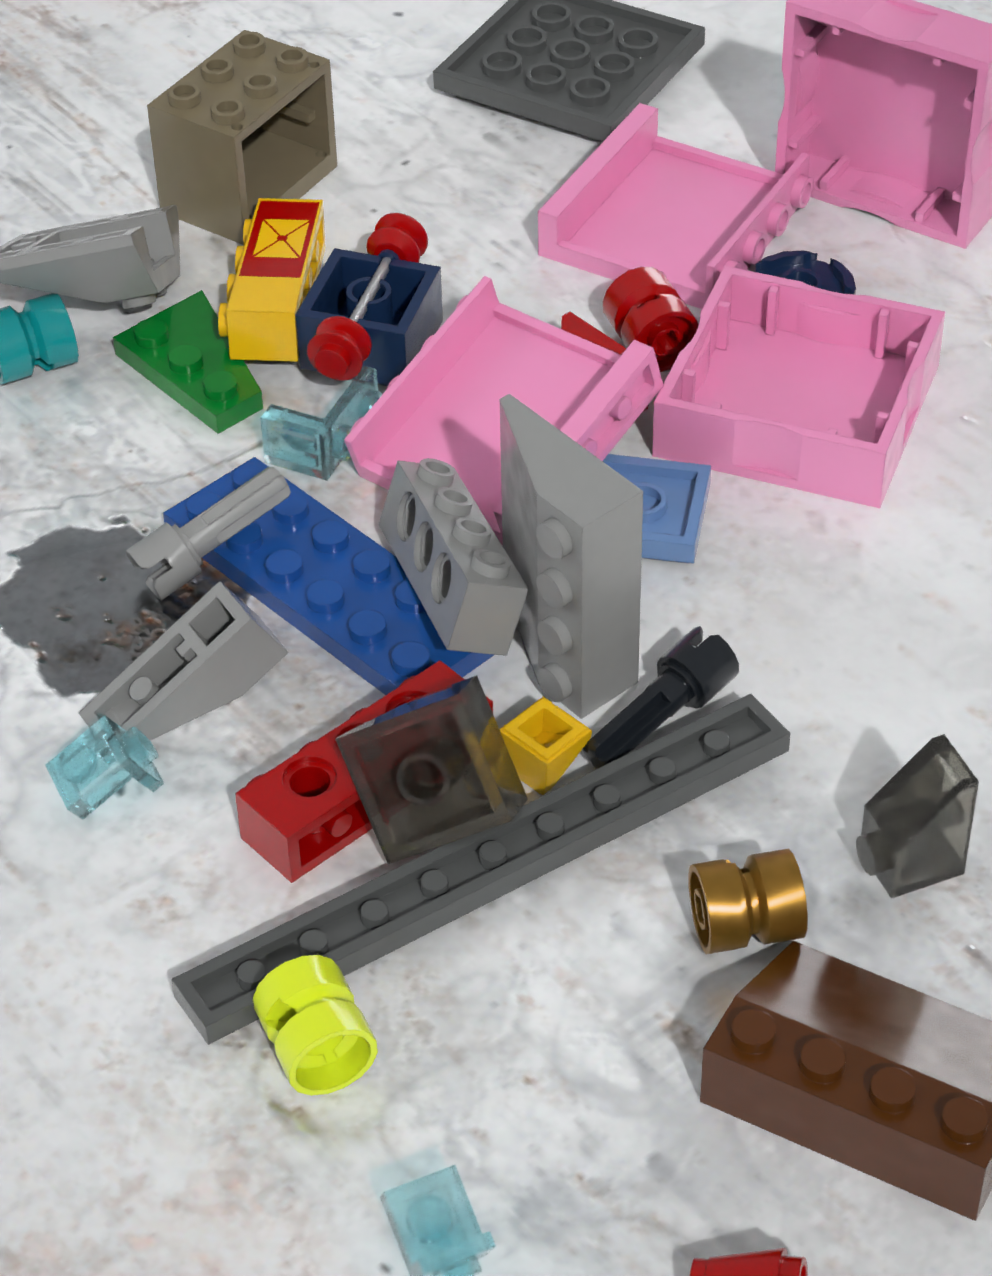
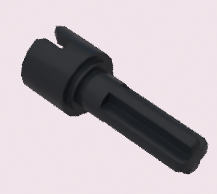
M699 626L693 628L661 656L657 662L658 677L646 687L641 695L596 733L583 747L585 757L592 763L594 768L598 769L629 754L683 706L695 709L702 708L730 683L739 673V663L729 644L720 635H710L702 642L703 630Z

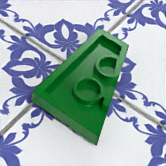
M202 290L154 316L140 321L135 326L113 337L116 356L217 434L263 409L260 387L244 360H230L228 337H220L218 316Z

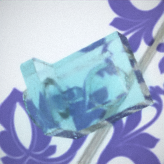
M106 715L101 717L45 765L67 810L82 820L132 778L152 792H155L164 784L153 763L159 755L151 741L136 727L126 731Z
M456 1165L382 1193L380 1199L410 1276H475L483 1272L478 1259L485 1257L496 1245L491 1232L482 1234Z

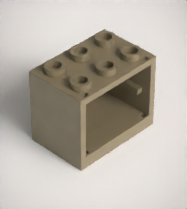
M243 30L147 105L160 208L176 205L179 220L242 245L245 219H253L258 198L300 199L337 167L330 59L307 52L303 48L293 47L264 37L258 32Z

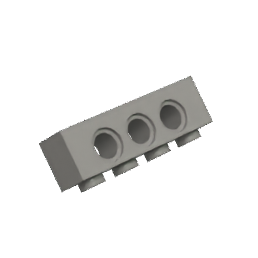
M430 458L423 459L420 463L398 460L379 526L446 649L507 656L529 588L454 467L441 460Z

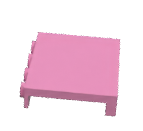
M639 103L538 210V255L615 280L631 269L654 267L665 274L685 304L702 309L724 266L747 270L751 265L757 264L762 259L765 248L772 239L784 233L789 219L796 210L807 205L813 190V178L808 177L810 154L802 152L784 174H780L657 136L658 108Z
M484 276L474 289L459 301L455 311L438 331L424 342L420 352L401 374L391 380L386 391L365 416L355 422L344 442L358 475L387 490L390 488L398 460L420 463L421 460L430 458L448 463L455 468L498 540L503 545L499 399L511 394L603 461L664 385L653 347L633 340L622 355L499 303L492 279Z

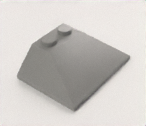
M176 205L26 233L0 246V283L101 303L122 300L124 309L156 302L155 297L166 294V287L180 276L179 215Z

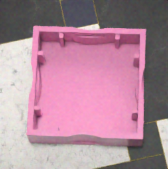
M787 0L782 56L785 99L782 114L778 121L775 172L784 174L802 152L810 154L808 177L813 178L812 198L839 207L867 211L890 221L896 226L966 249L992 217V24L914 0Z
M724 266L700 312V322L694 337L679 352L663 383L664 386L660 389L654 401L652 456L677 462L711 465V470L880 508L939 366L945 311L868 295L832 292L801 281Z

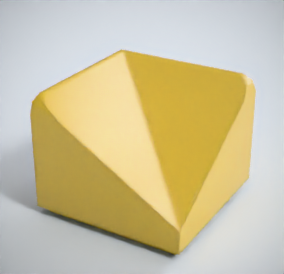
M542 697L498 730L496 763L536 792L544 795L555 786L590 740L592 730L545 697Z

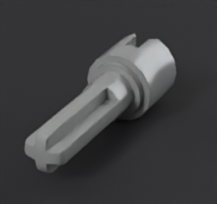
M267 467L181 528L176 524L170 526L166 522L127 549V557L134 567H140L141 569H150L158 562L162 564V567L147 576L145 582L157 599L162 601L202 573L200 568L203 565L202 557L286 500L291 493L290 488L278 470L274 467Z

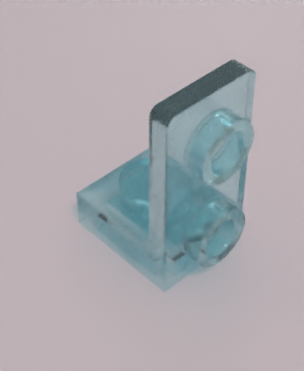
M364 366L324 419L271 404L260 417L265 463L328 481L340 463L347 461L351 457L344 439L350 433L355 422L359 418L364 417L382 396V393L378 392L377 370Z

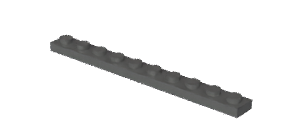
M748 694L172 978L174 997L209 1045L259 1019L253 1003L256 988L270 971L284 962L301 956L321 955L331 958L339 966L343 976L788 752L790 732L752 694Z

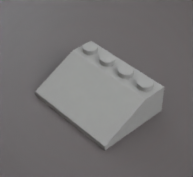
M508 394L499 399L503 548L529 588L517 627L537 682L543 692L552 701L561 702L582 719L638 683L643 490L511 394Z

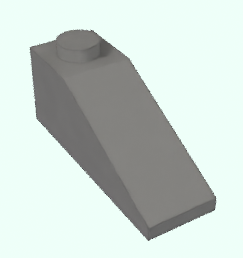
M219 581L83 708L79 714L106 751L115 758L243 696L289 652L260 617Z

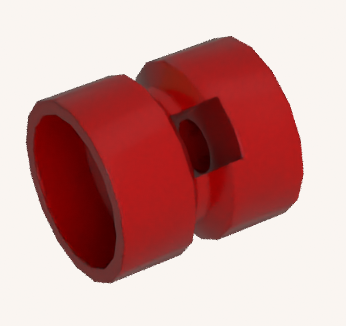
M638 267L626 271L613 281L603 299V313L625 346L628 348L633 340H637L653 347L660 372L672 368L679 352L692 340L699 326V323L665 274L654 267Z

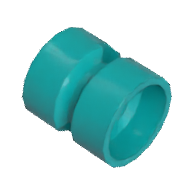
M51 293L27 300L23 311L19 313L11 306L0 308V385L32 376L34 367L37 364L45 371L78 362L79 354L74 329L66 307L58 294Z

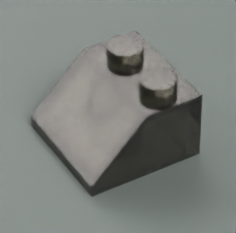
M477 675L412 699L335 739L387 864L510 822L528 800Z

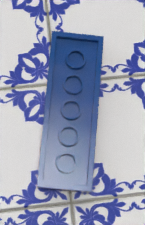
M253 457L163 513L164 524L166 522L170 526L176 524L181 528L269 466ZM286 478L285 480L291 491L286 500L202 557L384 695L398 688L407 678L418 675L439 660L463 678L494 656L493 654L447 650L397 557Z

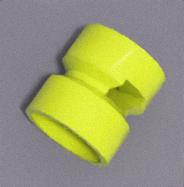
M308 955L286 961L270 971L258 984L253 996L254 1009L267 1037L275 1045L276 1056L290 1085L297 1092L311 1096L335 1092L361 1078L372 1066L378 1053L377 1041L362 1011L354 1004V995L339 966L331 958L321 955Z

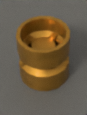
M789 848L749 855L742 869L735 863H731L728 859L690 865L688 888L692 917L698 940L705 954L745 948L748 946L753 934L764 945L805 938L808 929L806 895L798 863Z

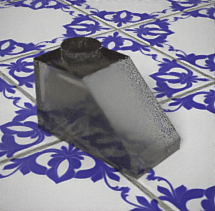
M945 734L932 738L864 805L861 836L856 839L857 855L865 872L870 876H877L891 899L965 873L979 781Z

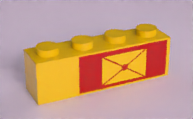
M258 198L253 219H245L244 246H237L236 274H229L227 303H220L219 335L220 337H228L230 360L298 362L299 351L295 315L319 275L326 248L323 200Z

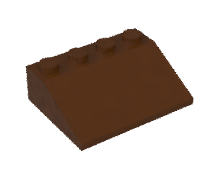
M792 941L734 997L703 1048L700 1102L971 1220H977L992 1190L991 1020L796 941Z

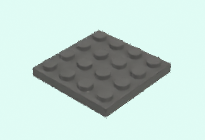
M508 0L433 71L434 89L453 94L460 99L472 100L498 108L505 113H514L540 121L546 126L572 131L587 136L594 141H604L639 103L648 105L705 44V27L613 0Z

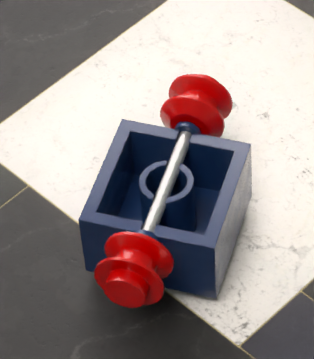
M390 213L381 217L376 224L375 231L367 240L366 248L368 254L333 249L295 315L300 369L320 372L322 375L334 380L357 379L388 386L391 380L400 375L420 352L424 342L438 331L443 321L441 267L419 263L420 257L428 247V236L423 226L417 220L402 213Z

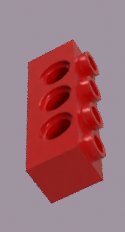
M439 660L418 675L407 678L398 688L369 707L356 711L349 720L318 740L305 744L298 753L267 773L254 777L244 788L237 791L235 796L241 839L287 880L293 883L494 747L493 701Z

